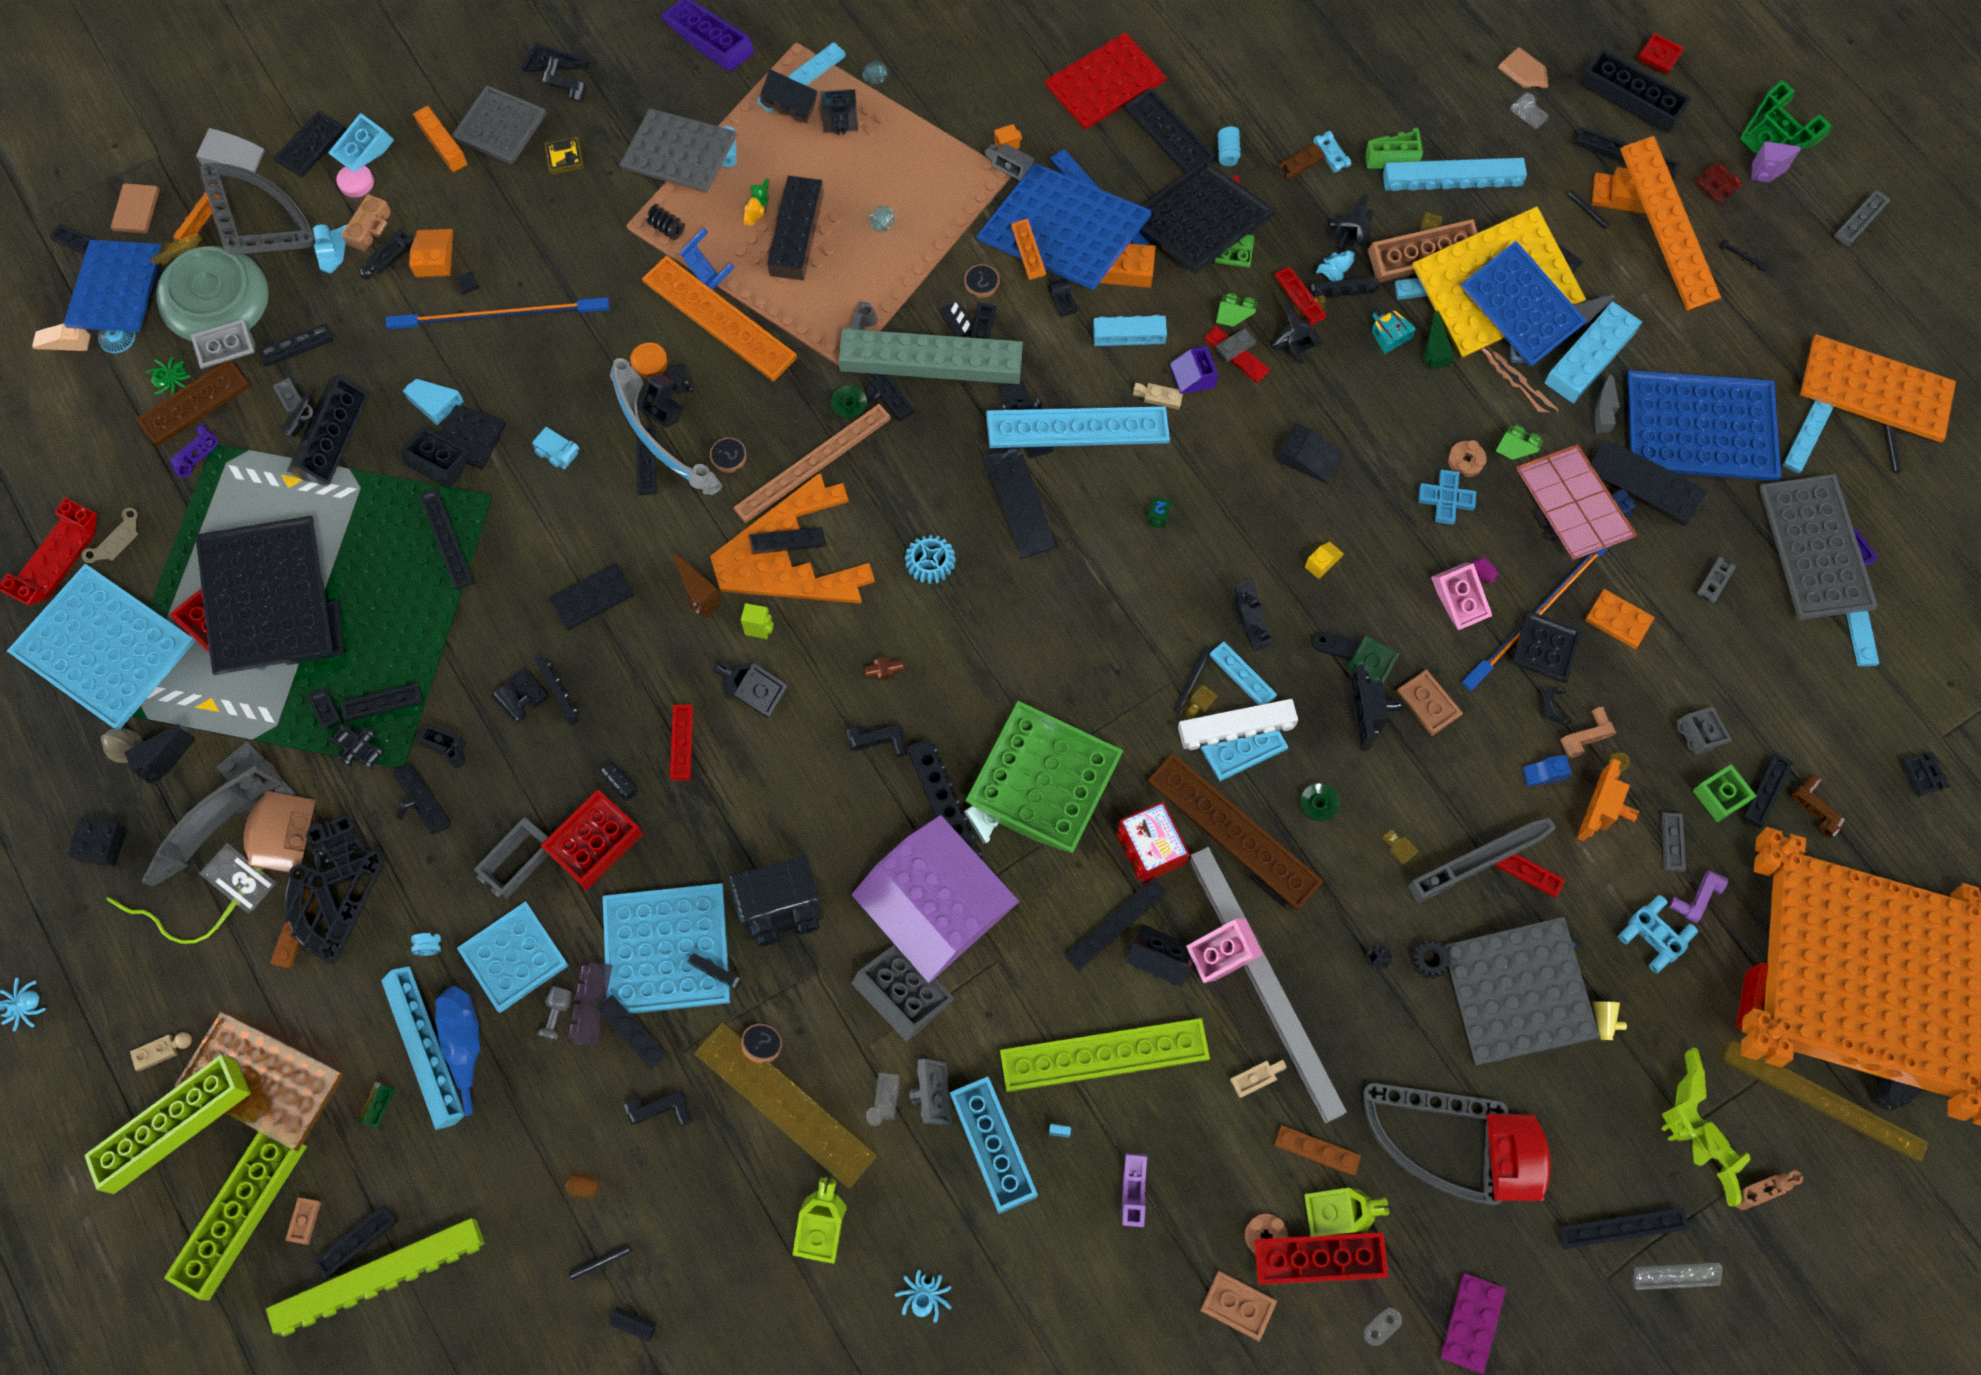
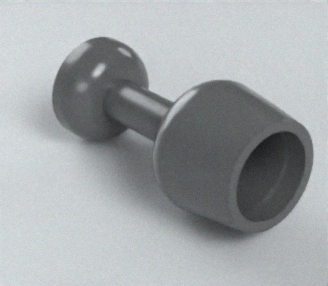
M558 987L551 988L545 1001L547 1007L551 1008L546 1028L539 1029L537 1035L557 1040L558 1033L554 1030L559 1011H566L570 1007L571 991Z

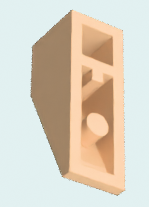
M64 324L37 331L32 348L87 351L90 334L85 329L66 328Z

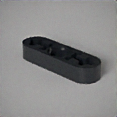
M692 953L687 960V963L734 990H738L742 983V980L695 953Z

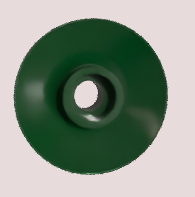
M856 386L840 387L831 397L833 411L842 418H855L862 414L867 406L865 393Z
M1317 783L1308 786L1303 791L1300 805L1307 817L1314 821L1323 822L1332 819L1337 814L1340 800L1333 788L1326 784ZM1320 802L1322 807H1317L1315 803Z

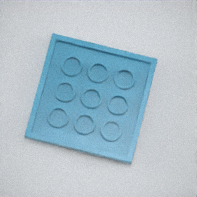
M526 901L457 948L499 1013L569 966Z

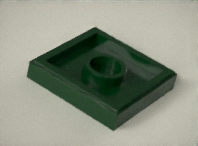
M1365 635L1347 669L1353 672L1356 665H1364L1365 671H1368L1370 682L1384 683L1400 653Z

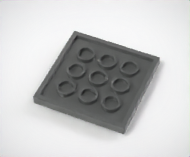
M486 85L453 133L452 138L456 142L513 165L547 112L539 106Z

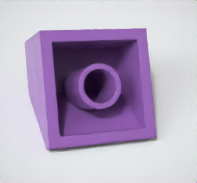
M1765 142L1752 163L1751 180L1770 182L1786 172L1799 153L1800 147Z

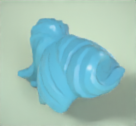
M1345 251L1341 254L1332 253L1330 257L1324 258L1325 264H1320L1316 273H1324L1330 281L1342 280L1343 273L1354 262L1355 253L1352 251Z

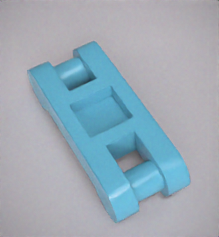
M1331 131L1313 138L1314 143L1325 154L1324 159L1333 172L1340 171L1342 167L1347 168L1351 166L1350 158L1343 153Z

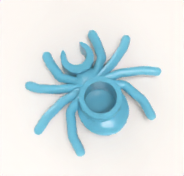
M16 978L14 982V997L7 991L0 990V993L10 998V1000L0 1001V1010L3 1011L7 1008V1012L0 1016L8 1018L1 1022L2 1025L16 1017L12 1029L16 1031L21 1016L29 1026H35L24 1014H39L46 1009L42 1008L33 1011L38 1005L39 995L34 991H24L36 984V981L26 984L17 994L19 978Z
M918 1270L916 1274L917 1286L907 1276H904L906 1283L914 1290L900 1291L895 1293V1296L914 1295H911L905 1302L902 1315L906 1314L907 1306L912 1299V1310L919 1317L927 1316L934 1304L935 1316L933 1321L935 1323L939 1315L936 1300L944 1304L949 1310L952 1308L948 1302L936 1296L951 1289V1286L935 1291L940 1285L941 1275H938L936 1284L934 1277H932L930 1284H925L924 1275L921 1278L920 1284L921 1271Z

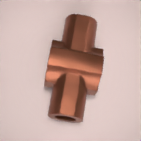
M885 656L874 660V665L864 666L866 679L877 677L878 680L886 681L894 677V673L904 671L901 659L890 661V657Z

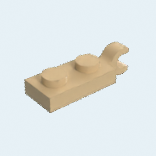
M1135 383L1133 392L1134 396L1145 397L1144 402L1178 410L1180 409L1183 396L1178 389L1148 383L1147 388L1140 383Z
M1283 1060L1271 1066L1268 1061H1265L1231 1078L1230 1081L1239 1098H1242L1276 1081L1275 1074L1285 1070L1287 1066Z

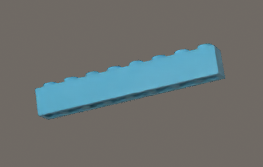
M1524 158L1386 163L1383 171L1385 191L1523 186L1527 176Z
M410 967L391 970L382 979V984L434 1127L438 1130L453 1126L465 1115Z

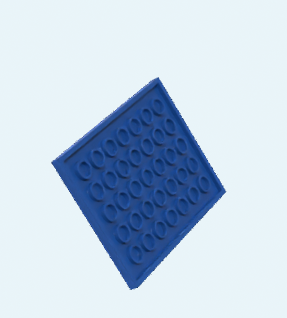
M1628 371L1627 396L1630 451L1676 474L1779 481L1781 471L1774 381Z

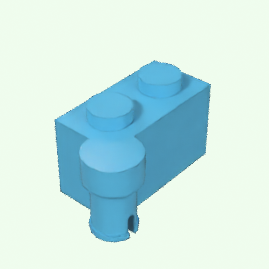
M545 427L532 442L535 453L541 458L546 457L555 467L560 466L564 470L577 456V450H579L575 443L566 440L548 427Z

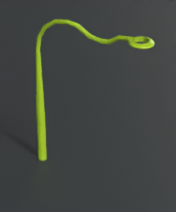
M254 868V871L259 875L264 870V868ZM249 875L248 878L254 879V881L256 880V878L253 875ZM246 883L245 885L243 884L241 889L238 891V894L242 897L245 895V893L241 892V890L244 888V886L248 888V883ZM106 897L107 901L125 912L149 916L156 922L164 936L180 944L197 943L210 937L239 902L234 897L217 924L206 935L193 940H181L167 933L159 919L152 913L145 910H131L116 900Z

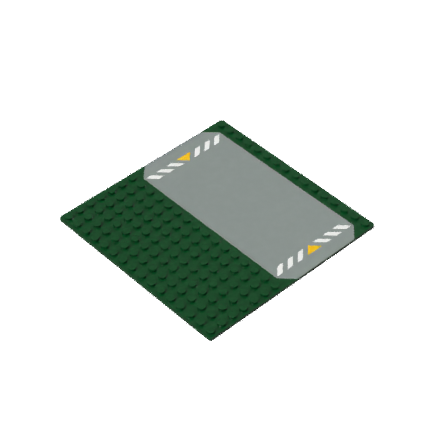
M217 444L207 455L149 608L185 632L176 624L170 613L198 590L202 591L195 534L313 515L326 602L338 600L340 603L345 655L293 665H286V663L266 666L265 670L254 668L214 676L210 655L195 642L131 717L170 725L180 724L186 728L336 757L338 754L341 755L344 750L334 745L328 738L335 734L339 729L340 723L324 731L307 699L308 696L325 688L342 720L341 724L355 734H358L360 727L363 726L376 736L369 743L377 747L385 755L383 757L380 756L375 765L395 769L406 766L463 588L456 590L419 494L437 488L469 569L490 508L491 495L338 466L330 485L325 486L304 481L287 472L292 458ZM416 683L420 685L422 704L350 722L344 720L341 702Z

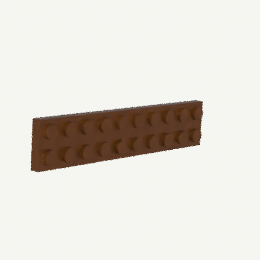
M1173 753L1148 779L1147 783L1255 874V876L1257 875L1259 879L1263 880L1262 882L1266 883L1269 888L1273 889L1276 894L1280 895L1297 912L1323 884L1324 881L1176 754Z

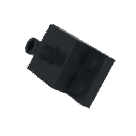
M1356 665L1350 677V685L1361 751H1368L1372 744H1374L1376 737H1378V731H1382L1389 718L1388 712L1402 711L1403 705L1400 704L1402 703L1401 698L1385 700L1383 682L1368 683V671H1365L1364 665Z

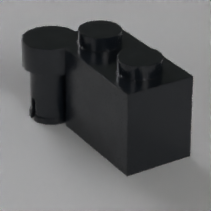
M425 723L417 738L421 746L446 756L452 767H462L465 764V757L462 751L466 746L462 737Z

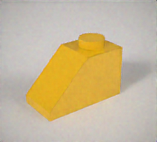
M1331 542L1321 545L1308 558L1305 568L1320 579L1344 553Z

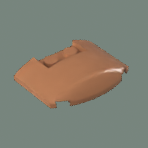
M266 791L254 804L245 825L244 852L246 851L249 859L247 860L248 865L289 873L293 866L301 865L307 841L306 832L310 827L315 800Z

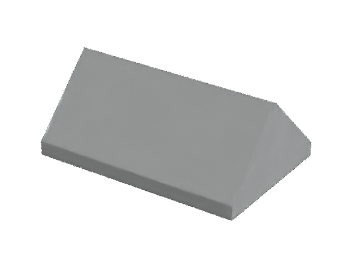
M244 319L190 335L201 369L255 353V341Z

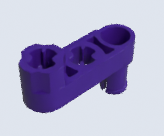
M204 424L196 428L199 436L171 458L170 464L179 477H188L192 473V466L210 453L218 443L213 432L209 431V428ZM195 449L198 452L194 454L191 451Z

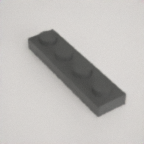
M1875 190L1834 237L1849 247L1891 199Z

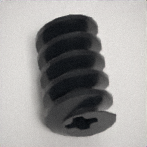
M654 204L647 213V224L653 226L656 230L658 229L664 235L669 236L670 239L676 240L682 235L685 223H681L680 218H676L674 214L670 215V212L665 211L663 207Z

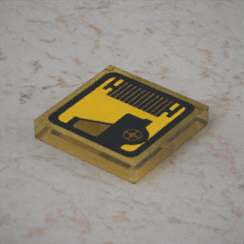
M578 137L544 143L550 175L584 168Z

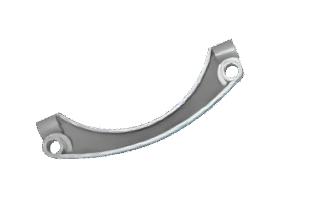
M622 358L615 359L610 372V378L613 380L620 406L643 444L660 461L689 480L692 487L702 488L703 494L714 495L719 492L722 484L713 472H709L707 466L696 464L691 468L682 464L661 447L644 429L637 412V398L644 384L642 378L634 367L630 366L627 360Z

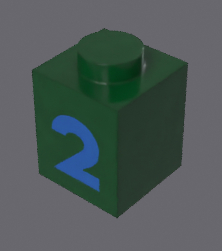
M1154 497L1147 524L1154 528L1165 529L1172 501Z

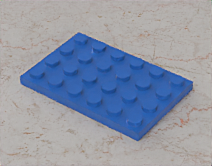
M89 240L65 317V327L140 332L162 256V244Z
M1517 241L1513 242L1460 286L1530 367L1587 322Z

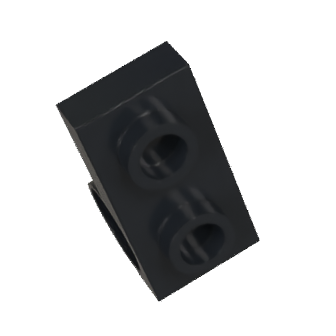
M1064 278L1049 283L1047 290L1060 317L1076 313L1078 308L1071 296L1067 279Z

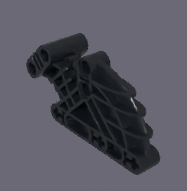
M348 816L334 818L330 825L326 821V826L324 827L322 824H318L308 829L306 839L313 848L316 870L303 865L293 866L289 871L290 878L285 894L286 916L284 922H288L292 930L291 937L294 938L295 936L303 945V951L307 949L328 964L335 963L340 958L384 867L382 855L377 851H367L365 845L356 834L357 831L353 821ZM356 845L359 850L365 853V856L351 861V857L356 856V851H350V848ZM329 856L330 859L325 861L328 866L335 864L336 867L321 873L322 858ZM377 858L379 863H374L372 866L370 860ZM304 871L305 875L302 879L296 880L294 878L296 872ZM365 875L371 876L370 883L362 899L356 903L352 902L351 897L360 879ZM321 878L324 880L321 887L313 886L316 879ZM354 879L339 910H337L329 888ZM307 889L311 892L304 904L305 891ZM316 896L320 910L312 926H310L306 914ZM350 912L352 918H347V920L345 921L343 915H348ZM323 916L329 929L325 939L315 933ZM331 949H332L334 955H333V956L330 955V956L327 958V955L325 954V952H326V951L330 952Z

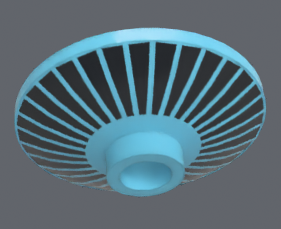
M101 330L98 341L106 352L120 353L127 350L133 344L135 332Z

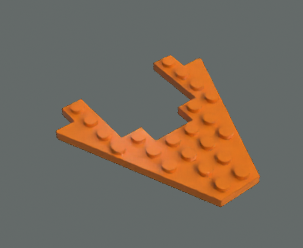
M821 473L817 474L713 553L710 557L720 591L862 603L858 587L875 582L869 563L815 578L810 562L792 567L787 551L752 555L749 542L750 534L798 530L799 526L796 517L849 502L843 483L825 488Z

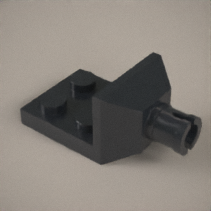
M856 90L821 91L824 133L835 132L837 135H840V132H842V135H844L847 131H858Z
M720 659L715 664L717 667H714L712 672L724 679L722 686L726 699L735 697L766 718L770 717L788 686L754 662L730 666Z

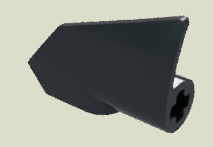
M313 387L306 392L281 426L282 431L286 435L295 437L305 425L299 418L307 420L312 417L313 408L308 401L314 389ZM305 407H308V412H309V413H308V414H307V413H304V414L302 415V412H303L304 408H305Z

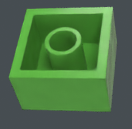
M1732 764L1693 790L1694 794L1717 823L1756 797L1755 793Z

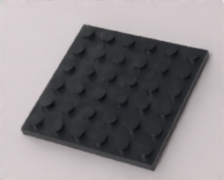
M1204 160L1142 206L1151 210V216L1139 232L1196 274L1275 215V209L1207 160Z

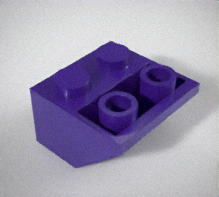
M1208 347L1190 349L1170 363V368L1180 394L1215 388L1219 374Z

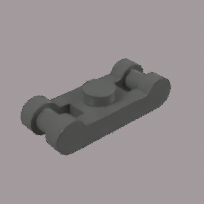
M1719 556L1696 594L1701 597L1705 596L1709 599L1708 601L1714 603L1736 568V565L1724 561V558ZM1708 586L1715 589L1714 592L1708 590Z

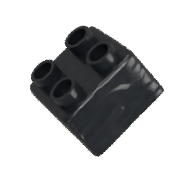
M806 855L729 877L741 924L748 938L756 939L758 947L769 946L781 940L779 932L795 928L797 935H805L815 932L820 928L818 921L824 917V912Z

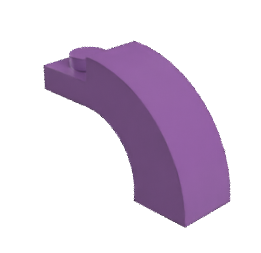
M1125 1154L1122 1196V1225L1144 1227L1147 1154Z

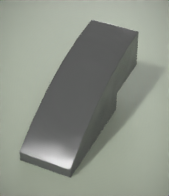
M1609 375L1596 403V433L1611 432L1616 424L1614 415L1620 406L1613 375Z

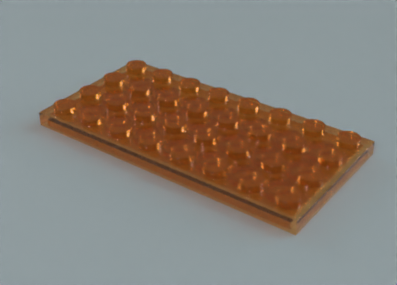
M220 1012L174 1086L177 1087L220 1055L237 1060L251 1094L225 1113L298 1152L344 1074Z

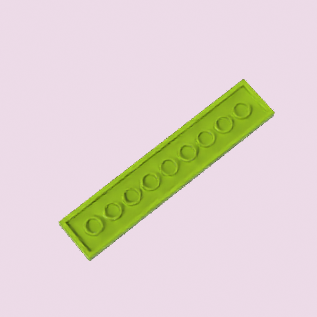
M1202 1018L1000 1050L1006 1092L1210 1059Z

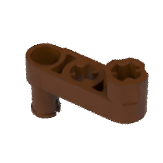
M1810 775L1803 786H1799L1792 794V798L1821 822L1818 826L1820 833L1832 839L1845 825V820L1813 794L1822 781L1816 775Z

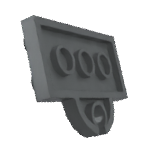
M245 742L218 764L216 768L227 779L226 782H228L237 773L246 771L255 762L264 759L248 742ZM279 776L282 784L272 789L271 792L297 796ZM261 797L257 798L256 800L252 801L251 803L243 807L236 814H243L251 811L254 804Z

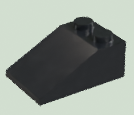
M1295 422L1280 450L1277 462L1327 484L1342 453L1313 430Z
M177 724L125 751L124 754L132 771L150 784L159 781L163 776L167 775L196 739L180 724Z

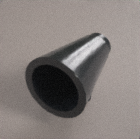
M514 683L501 687L491 696L516 722L526 718L523 706L532 699L528 694L520 699Z

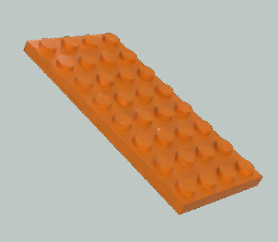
M1816 334L1812 339L1800 395L1942 443L1946 437L1956 381Z

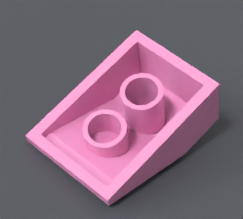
M1463 563L1431 577L1437 594L1457 630L1492 616L1473 563Z

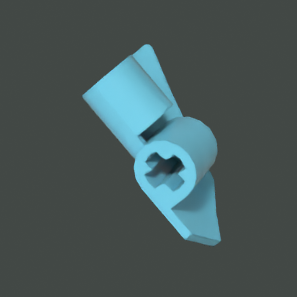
M316 225L313 228L314 247L320 270L331 274L343 262L346 243L341 234L347 225L332 231L326 225Z

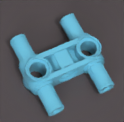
M1660 895L1648 906L1641 907L1629 919L1628 926L1618 935L1622 943L1628 944L1639 933L1659 952V955L1648 965L1654 973H1659L1668 963L1674 962L1688 948V942L1698 933L1697 928L1689 924L1677 935L1664 923L1657 914L1667 904V901ZM1639 916L1645 918L1646 924L1640 921ZM1670 945L1675 946L1677 953L1671 950Z

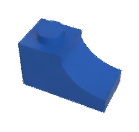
M1566 755L1547 758L1542 762L1522 768L1527 787L1565 781L1571 775Z

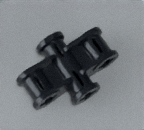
M340 723L339 729L332 737L328 738L334 745L344 750L341 755L338 754L336 757L349 767L352 766V762L356 758L372 770L374 768L373 765L380 756L383 757L385 755L381 750L369 743L376 736L363 726L360 727V732L355 734Z

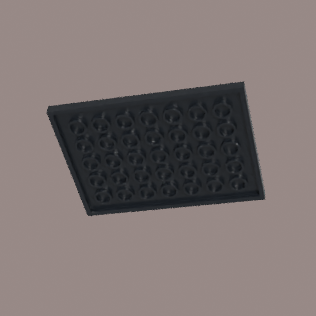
M313 515L195 534L211 668L214 676L334 654Z

